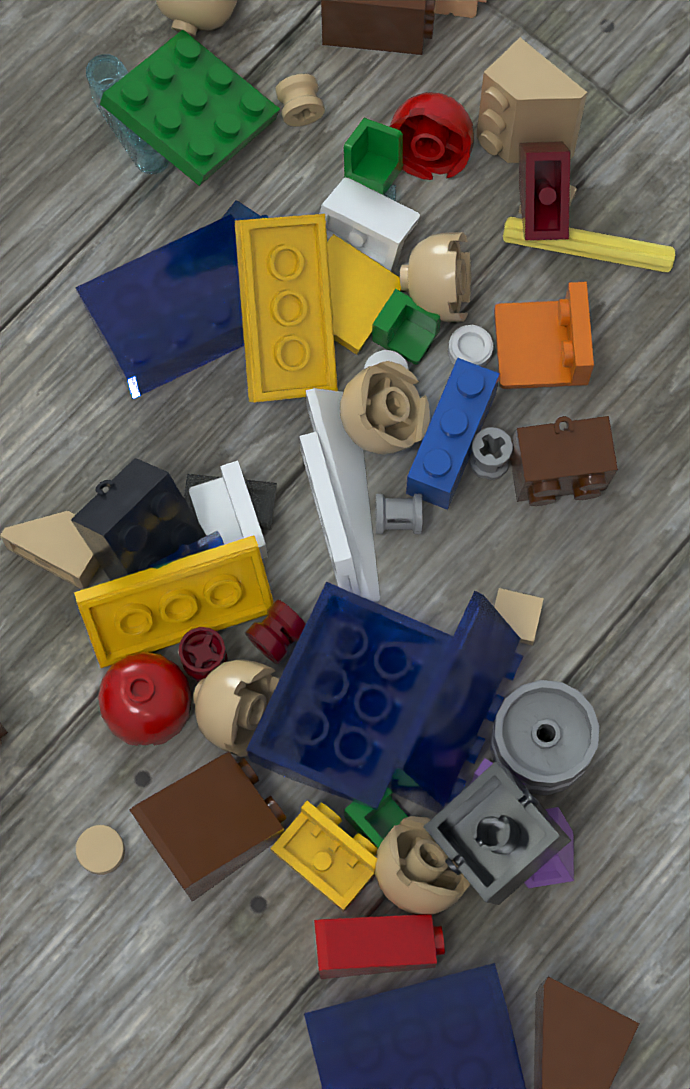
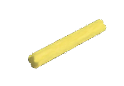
M508 217L504 227L503 240L512 244L661 272H670L675 260V249L671 246L569 228V239L524 240L522 219L516 217Z

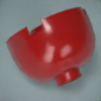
M425 92L409 98L398 107L389 127L400 130L403 134V170L407 174L425 180H432V173L439 175L447 173V179L454 177L465 169L473 148L474 131L473 123L463 105L454 98L442 93Z
M142 651L126 655L112 664L102 678L98 695L101 717L113 735L129 745L138 746L139 744L146 746L153 744L155 746L164 744L180 733L190 716L192 697L188 679L177 664L161 654Z

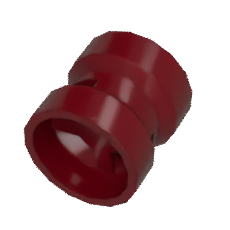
M278 599L267 609V617L262 622H254L245 632V635L265 657L273 663L279 664L288 655V647L294 641H301L310 632V629L294 610Z
M198 627L191 629L180 641L178 652L184 671L191 679L197 682L206 678L211 671L222 663L228 662L224 641L218 632L211 628Z

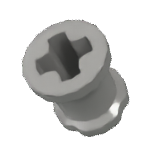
M488 427L475 435L472 442L470 466L478 477L495 480L501 478L507 472L508 463L513 451V443L510 436L504 430ZM487 449L491 454L483 456V451ZM499 452V457L495 459L492 454Z
M376 494V534H383L385 530H412L414 534H421L422 494H414L413 498H385L383 494Z

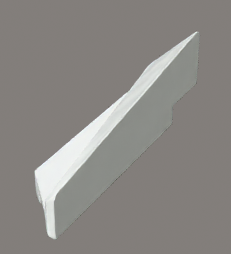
M313 388L306 390V404L314 432L299 436L300 449L344 610L347 611L374 604L380 600L363 449L351 440L342 424L340 400L343 392Z

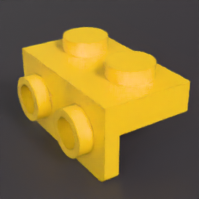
M306 801L301 807V813L273 844L270 850L344 912L375 875L377 862L375 856L378 849L361 834L357 833L352 838L339 827L342 819L328 806L320 802L315 807L309 801Z

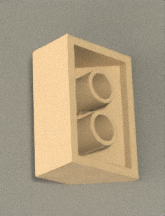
M520 37L484 71L476 137L489 154H498L507 163H519V143L563 141L571 151V159L575 153L587 91Z

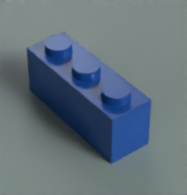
M457 358L407 476L406 494L410 496L422 494L423 501L448 510L472 453L474 437L481 431L495 398L500 373Z

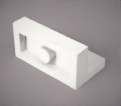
M347 177L342 179L323 202L319 213L325 214L327 242L335 234L391 272L398 264L404 240L417 225L420 217L418 212Z
M238 461L220 466L221 478L193 486L189 489L199 524L207 535L204 540L208 550L254 535L261 558L268 557L266 543Z

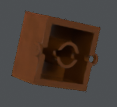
M562 416L555 423L517 428L512 440L513 451L510 461L517 502L529 500L530 506L552 504L556 502V497L573 495L574 500L597 498L601 496V491L607 489L618 470L609 416L573 421L569 417ZM561 422H566L567 428H564V431L560 430L559 425Z

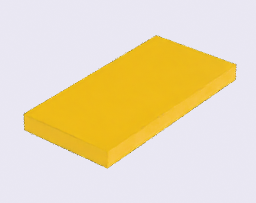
M325 214L235 220L249 402L255 403L306 397V390L313 388L338 391Z
M254 535L74 592L100 668L110 666L129 654L142 651L153 652L178 644L183 636L194 628L206 627L218 631L267 615V609L274 603L260 550Z

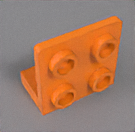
M570 282L565 299H559L558 301L499 303L495 305L494 318L500 388L515 389L589 384L594 367L587 282Z

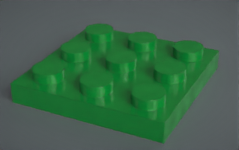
M181 30L107 89L100 101L102 107L199 186L275 121L280 111L279 107L184 30Z

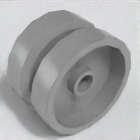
M538 680L521 685L505 698L492 728L490 750L494 762L497 761L509 767L518 779L525 784L524 786L529 789L531 794L550 795L567 790L583 776L598 748L600 726L594 708L580 691L562 682ZM540 732L550 735L547 743L538 739Z

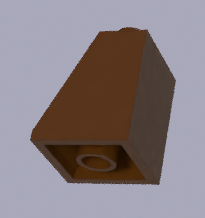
M321 0L322 45L422 55L424 39L433 38L436 0Z
M229 751L129 809L192 902L269 848L284 833V828L280 823L287 818L271 795L263 800L253 786L260 780L244 757L236 762Z
M548 976L539 985L535 999L534 1089H610L640 1023Z

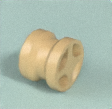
M309 74L292 75L279 82L276 86L277 99L284 104L282 117L287 125L304 126L317 121L323 116L325 108L323 101L316 96L318 83L314 76Z

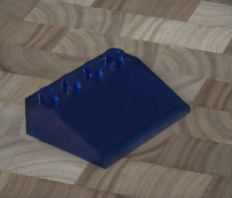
M232 214L75 287L133 399L244 346L235 218Z
M326 582L248 744L246 751L250 761L293 781L378 810L453 646L455 637Z
M474 591L392 767L391 791L436 813H439L463 791L467 781L459 778L464 765L466 761L475 765L486 741L485 738L479 736L481 728L486 719L494 723L496 715L504 702L505 697L497 693L504 678L511 681L514 680L524 658L523 655L517 653L521 638L489 600L477 591Z
M495 963L304 1013L322 1089H526L512 1025Z

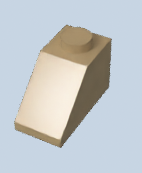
M70 511L6 527L0 534L8 550L82 590L87 588L100 567L99 562L72 523L71 519L75 514Z

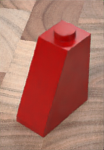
M432 914L314 920L320 979L435 968L437 965L436 956L445 955L442 926H433Z

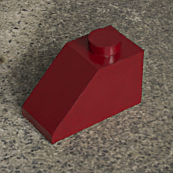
M563 141L519 143V192L524 240L569 239L571 151Z

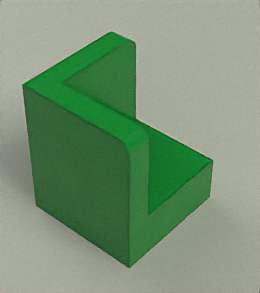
M363 118L343 147L344 178H350L385 195L403 170V134L400 130Z
M395 289L372 324V341L387 350L397 352L408 362L418 365L440 332V315L422 309L415 304L411 297Z
M381 778L344 809L346 820L377 849L394 825H399L404 818L408 817L392 799L393 792Z

